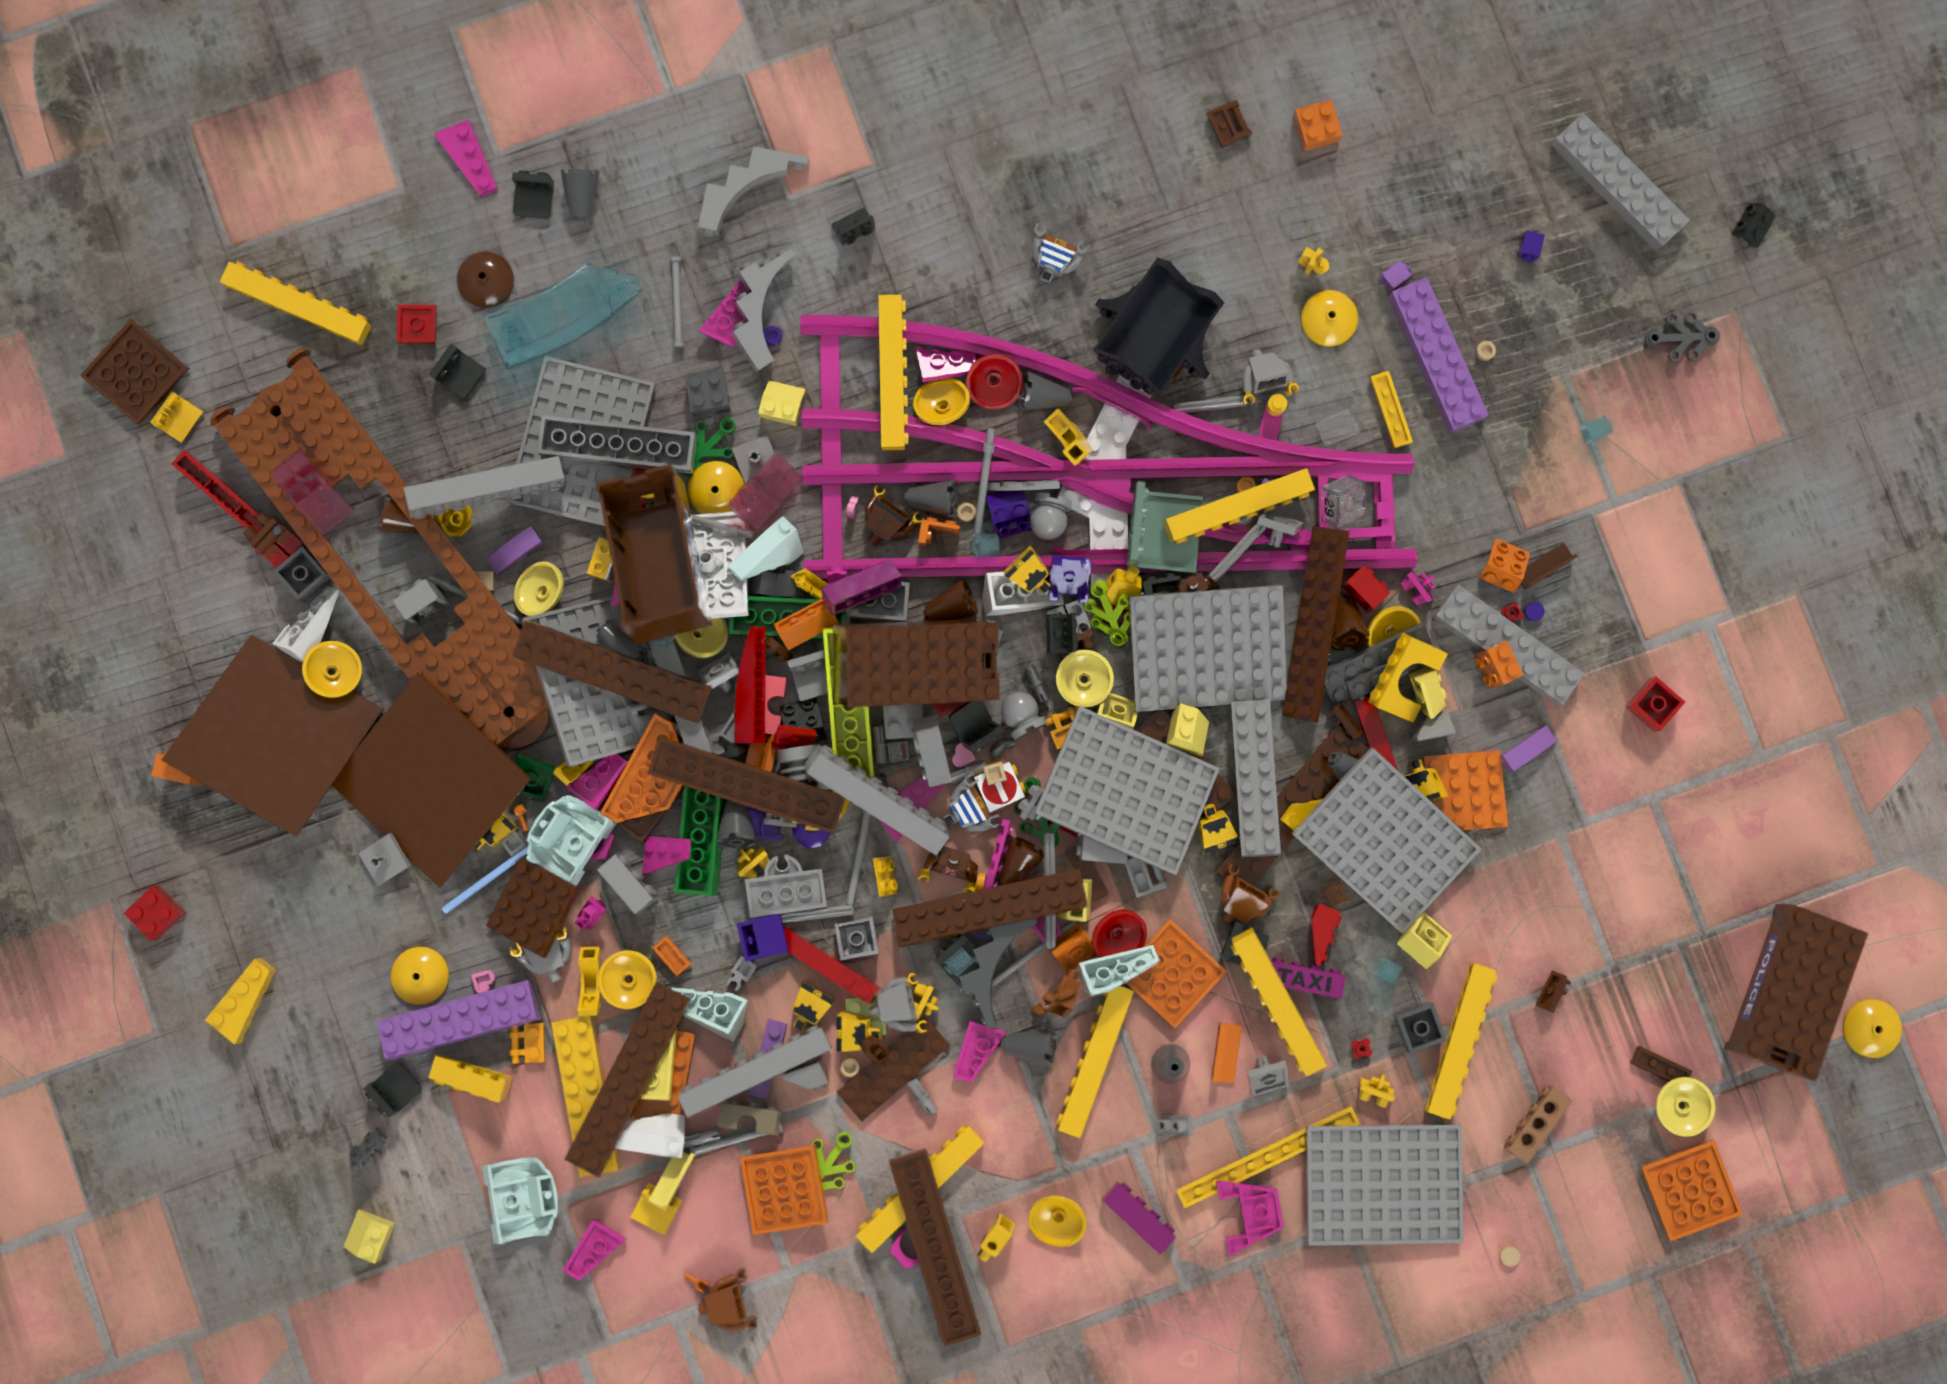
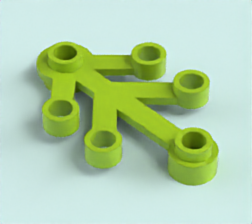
M1103 580L1095 581L1091 587V593L1095 597L1100 598L1104 610L1097 607L1093 599H1088V603H1084V609L1096 614L1090 620L1091 626L1109 634L1110 641L1116 646H1121L1129 639L1126 631L1130 626V617L1128 616L1130 615V610L1126 612L1121 626H1119L1117 620L1123 609L1129 605V595L1122 594L1113 611L1106 593L1108 590L1106 582ZM1103 619L1108 621L1111 627L1103 623Z
M843 1131L838 1134L836 1138L837 1144L826 1161L824 1160L822 1150L823 1141L819 1138L813 1140L812 1145L816 1141L821 1143V1147L816 1148L821 1179L826 1175L841 1172L851 1173L855 1170L856 1164L852 1160L846 1161L845 1164L832 1166L842 1149L851 1145L852 1136L849 1132ZM842 1136L848 1137L846 1143L841 1141ZM848 1163L853 1164L852 1170L846 1168ZM840 1176L836 1177L834 1181L822 1182L823 1190L841 1189L845 1184L844 1178ZM840 1179L843 1182V1184L841 1186H837L835 1184V1181Z

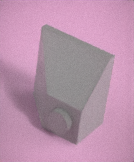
M1440 711L1432 719L1425 716L1410 738V742L1413 743L1455 734L1456 731L1448 713H1441Z
M822 1059L792 1069L782 1075L784 1080L807 1089L814 1088L815 1091L825 1088V1084L829 1082Z

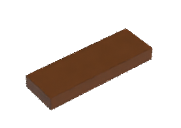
M1076 846L1065 852L1074 870L1080 868L1083 879H1092L1091 902H1094L1109 893L1093 862L1077 860L1075 855Z
M1637 1046L1630 1061V1064L1667 1081L1680 1077H1690L1692 1074V1070L1641 1046Z

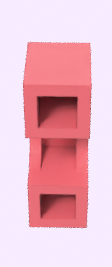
M765 675V734L767 735L775 734L778 725H782V716L771 714L769 703L774 698L786 697L787 678Z

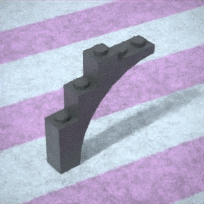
M1037 918L986 929L989 938L993 937L994 941L974 949V954H972L975 965L979 964L980 968L959 977L958 985L961 992L965 991L966 995L974 992L975 996L972 997L976 1007H980L982 1012L980 1014L981 1021L984 1026H988V1029L997 1025L991 995L997 964L1005 949L1018 935L1039 923Z

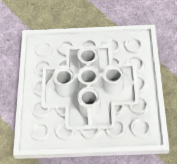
M744 511L696 515L729 525H740L741 528L746 529ZM693 523L711 619L748 616L747 579L740 581L727 568L746 549V537L740 535L736 537L730 535L729 532Z

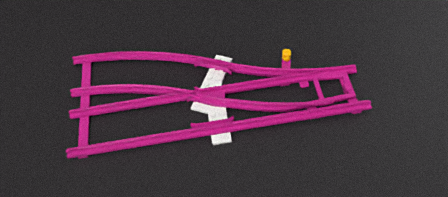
M800 315L801 335H820L821 408L802 409L801 419L802 429H821L822 465H802L803 485H822L823 560H804L803 569H807L821 580H827V571H832V567L842 566L844 571H847V576H851L863 569L871 568L880 562L891 559L902 578L982 577L986 573L1004 572L1019 556L843 559L842 485L938 483L948 480L980 482L983 462L841 464V429L881 433V412L841 409L839 336L879 338V318L844 315ZM906 321V331H903V338H906L907 342L944 347L980 356L1002 354L1010 357L1020 367L1076 386L1072 388V393H1085L1105 403L1087 438L1092 451L1077 466H1074L1069 459L1059 460L1035 449L994 436L993 444H995L992 456L1006 461L990 463L988 482L1057 480L1063 486L1057 499L1059 496L1071 500V510L1089 518L1090 550H1064L1055 545L1052 550L1060 555H1038L1048 569V575H1050L1052 556L1090 558L1091 587L1095 581H1106L1115 569L1128 570L1129 567H1126L1128 556V514H1132L1133 493L1129 492L1131 479L1256 478L1286 476L1306 468L1310 477L1317 478L1319 527L1329 528V516L1325 513V508L1327 507V513L1329 509L1327 500L1325 505V497L1328 499V479L1373 483L1374 527L1340 530L1350 531L1349 539L1375 538V549H1348L1343 570L1359 569L1363 565L1365 568L1369 567L1376 570L1417 567L1416 560L1418 555H1416V548L1395 549L1393 474H1412L1414 465L1413 454L1351 452L1277 441L1283 412L1287 407V400L1281 394L1272 395L1266 403L1259 434L1255 436L1207 422L1150 399L1152 395L1147 394L1141 388L1136 390L1130 385L1128 380L1120 375L1115 382L1071 362L1018 344L963 330ZM908 416V425H905V433H908L909 437L941 442L984 453L983 443H986L987 433L953 424L932 425L918 417ZM1149 420L1194 439L1239 453L1252 455L1253 457L1126 459V445L1139 421L1146 426L1147 430L1152 429L1147 421ZM1229 522L1222 524L1223 528L1212 532L1211 528L1205 530V534L1202 536L1238 544L1252 529V526L1237 523L1229 525ZM1265 529L1251 545L1268 544L1272 530ZM1301 529L1295 535L1283 533L1281 543L1290 544V551H1244L1226 572L1306 570L1312 531ZM1198 552L1196 572H1212L1229 552ZM1138 568L1139 573H1181Z

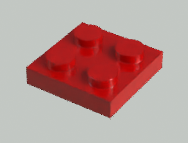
M397 305L396 342L398 344H436L437 306Z

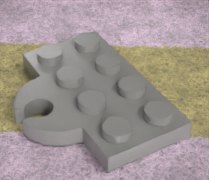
M784 854L787 867L784 870H779L776 866L778 857L774 856L767 862L763 877L745 879L750 918L827 907L822 868L802 871L800 863L795 858Z

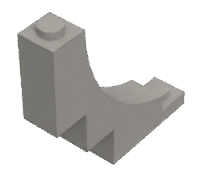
M753 146L749 168L730 165L726 187L707 183L698 225L700 232L708 237H713V235L719 236L722 223L728 211L745 192L764 181L788 176L790 166L799 171L809 169V157Z

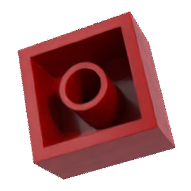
M1363 565L1341 587L1369 613L1390 592L1388 591L1389 587L1383 581L1379 582L1374 577V571L1369 567L1365 568Z
M1656 676L1650 678L1625 707L1653 732H1657L1665 727L1684 705L1685 701Z
M151 886L124 914L150 941L159 940L186 912L161 886Z

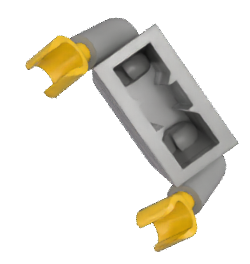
M1254 350L1251 353L1248 365L1244 368L1242 376L1243 391L1245 392L1242 404L1246 405V398L1251 400V405L1255 402V397L1251 394V391L1255 394L1287 386L1285 388L1287 396L1292 395L1290 388L1293 389L1294 394L1297 393L1299 386L1293 383L1294 378L1290 365L1278 358L1275 353L1262 354L1261 350Z
M563 926V932L558 933L546 958H542L526 948L522 950L521 945L516 943L517 950H513L510 947L511 955L516 957L524 967L538 975L547 973L551 983L562 979L558 968L567 965L566 962L570 958L572 949L566 926Z
M911 973L908 978L902 977L890 980L881 993L877 995L878 1005L869 1007L871 1017L880 1016L882 1022L887 1023L890 1028L899 1031L916 1030L919 1033L926 1032L927 1030L920 1029V1024H926V1021L922 1020L917 1024L915 1023L918 1019L911 987H915L919 981L912 982L910 978L916 977V974Z

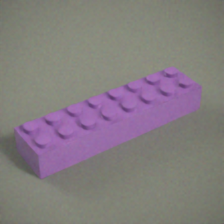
M1425 277L1392 291L1388 298L1448 433L1451 434L1484 420L1488 416L1487 410L1428 278Z
M526 980L379 1020L377 1024L384 1058L392 1061L541 1020L534 984Z

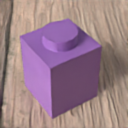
M1398 261L1382 273L1379 279L1391 293L1411 277V270L1407 264Z

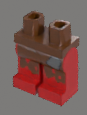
M263 512L256 519L263 528L257 532L252 526H249L243 533L250 541L249 544L275 568L281 565L303 544V541L276 518H271Z

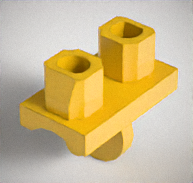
M1306 247L1301 255L1298 264L1306 268L1304 273L1307 275L1310 274L1312 269L1317 274H1324L1328 271V260L1320 257L1323 252L1322 249L1318 248L1315 252Z
M762 846L756 851L752 847L747 851L741 848L739 851L742 855L737 859L740 865L735 869L740 877L744 876L746 879L755 878L758 874L753 867L759 864L764 870L769 861L766 850Z
M918 983L913 992L922 997L919 1004L914 1002L917 1019H919L925 1005L927 1006L925 1014L929 1016L932 1010L939 1011L940 1009L935 1005L938 1000L937 997L933 996L931 1001L928 1002L934 989L931 985L926 986Z
M1381 1073L1378 1078L1372 1076L1370 1080L1361 1077L1359 1081V1099L1369 1101L1371 1094L1378 1096L1376 1104L1383 1108H1386L1390 1101H1394V1089L1390 1088V1082L1385 1081V1074Z

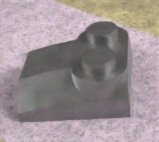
M873 917L834 924L841 963L859 962L879 956Z

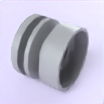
M817 745L793 747L777 751L779 764H788V768L780 771V774H789L790 777L788 778L804 783L816 780L806 773L805 763Z

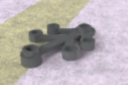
M1672 312L1666 316L1665 321L1668 325H1672L1680 332L1679 334H1660L1657 331H1651L1644 338L1645 344L1648 347H1656L1660 342H1681L1675 350L1668 354L1670 362H1677L1684 350L1693 341H1700L1695 349L1687 353V359L1693 362L1700 357V353L1707 345L1713 346L1718 343L1720 332L1715 327L1703 325L1697 319L1695 312H1688L1684 316V321L1687 324H1692L1700 332L1693 333L1678 320V315ZM1688 315L1693 316V321L1688 319ZM1669 316H1673L1675 321H1670ZM1708 333H1712L1714 338H1709ZM1655 335L1657 337V341H1653L1651 336ZM1691 352L1696 354V358L1691 357ZM1672 353L1677 355V359L1672 358Z

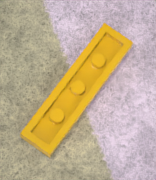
M1389 371L1371 376L1370 381L1393 448L1396 449L1413 443Z

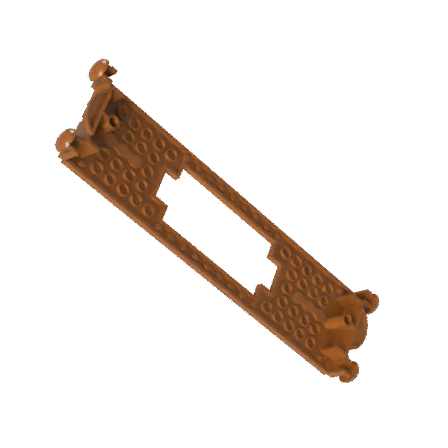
M301 348L293 352L287 359V367L292 368L293 373L282 382L264 389L254 399L253 403L236 417L233 416L235 408L230 406L217 410L210 419L211 426L216 427L226 443L411 681L416 673L419 672L500 749L502 747L522 748L537 741L548 726L550 710L536 666L512 657L521 633L520 629L430 514H426V517L422 519L410 518L404 495V487H408V485L318 371L316 363L309 358L311 350ZM349 475L360 489L365 488L376 478L379 480L469 596L454 608L465 624L436 647L424 633H421L410 643L405 641L316 526V524L331 514L320 497ZM514 709L515 714L513 717H510V711Z

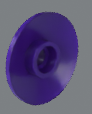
M797 824L796 828H792L796 841L807 848H816L823 845L830 836L829 832L823 830L809 832L805 830L806 825Z

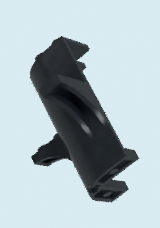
M1157 257L1145 276L1133 289L1117 298H1099L1095 305L1100 309L1099 313L1105 318L1111 317L1114 320L1093 349V352L1098 356L1097 359L1101 363L1109 366L1107 369L1114 375L1119 374L1128 380L1133 388L1136 390L1141 388L1149 395L1153 393L1160 396L1181 366L1189 370L1188 373L1192 377L1206 379L1210 373L1203 361V341L1210 323L1225 302L1216 292L1189 283L1170 261Z

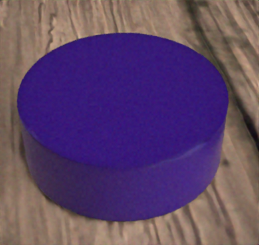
M770 326L764 330L763 334L766 344L770 346L780 344L782 332L778 327Z
M1531 602L1524 608V615L1530 621H1538L1544 616V607L1539 602Z

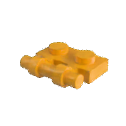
M1071 706L1067 708V711L1059 714L1054 713L1050 718L1046 719L1047 727L1055 724L1056 729L1050 731L1057 750L1062 747L1071 723L1062 726L1060 721L1071 718L1073 721L1078 709L1077 706L1074 708Z
M545 1023L524 1024V1031L519 1032V1026L512 1027L511 1032H509V1038H511V1050H509V1053L512 1056V1064L519 1063V1055H525V1063L546 1062ZM519 1038H524L525 1049H519Z

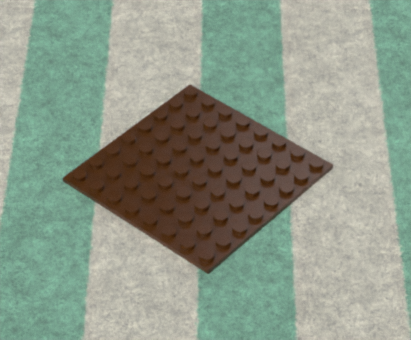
M251 634L161 760L297 837L384 709L353 691L337 698H327L316 694L304 681L302 662Z
M418 672L356 748L332 787L384 836L392 833L405 856L440 888L528 784L531 778Z

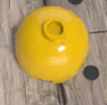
M465 506V509L461 511H453L451 509L446 510L441 515L433 514V519L446 535L459 537L465 534L471 527L472 521L470 520L473 511L470 506Z

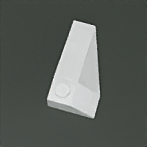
M1004 572L985 574L982 596L985 616L1004 615L1064 605L1062 594H1059L1058 601L1049 600L1048 590L1042 593L1035 587L1031 592H1028L1007 578Z
M327 586L311 602V608L304 613L301 611L297 615L299 619L292 626L288 624L272 644L296 660L303 662L309 650L321 643L340 591Z
M663 1113L657 1116L629 1121L615 1149L682 1158L685 1116Z

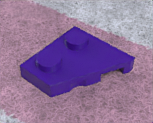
M748 806L756 837L755 840H782V835L776 825L762 824L765 812Z

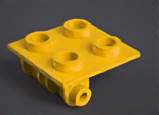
M171 391L150 423L183 443L203 411Z
M891 856L873 858L879 897L897 894L898 883L894 876L895 865Z
M648 1182L630 1218L665 1235L683 1200L673 1196L666 1211L649 1203L648 1200L656 1186Z

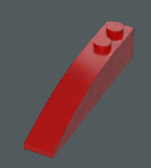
M183 450L171 463L243 527L247 529L249 526H252L257 532L263 528L256 521L260 514L188 450Z
M750 627L744 646L736 686L734 712L735 743H765L766 627Z
M784 926L790 954L865 1003L872 1004L881 989L880 986Z

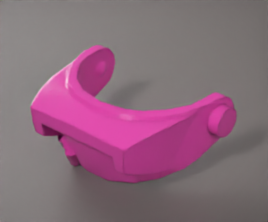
M610 833L608 838L603 840L601 848L592 854L590 858L608 859V854L616 837Z
M903 1227L896 1236L889 1252L904 1269H907L919 1261L918 1259L907 1258L900 1249V1239L907 1231V1228Z

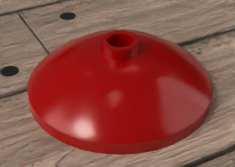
M988 354L980 357L970 366L966 375V388L969 391L970 398L977 405L991 410L1002 409L1012 404L1020 395L1023 386V376L1019 366L1010 357L1002 354ZM992 375L997 376L995 380H991L990 377Z
M1120 909L1108 913L1094 928L1092 934L1094 952L1101 958L1144 947L1147 939L1146 924L1137 913L1131 910Z

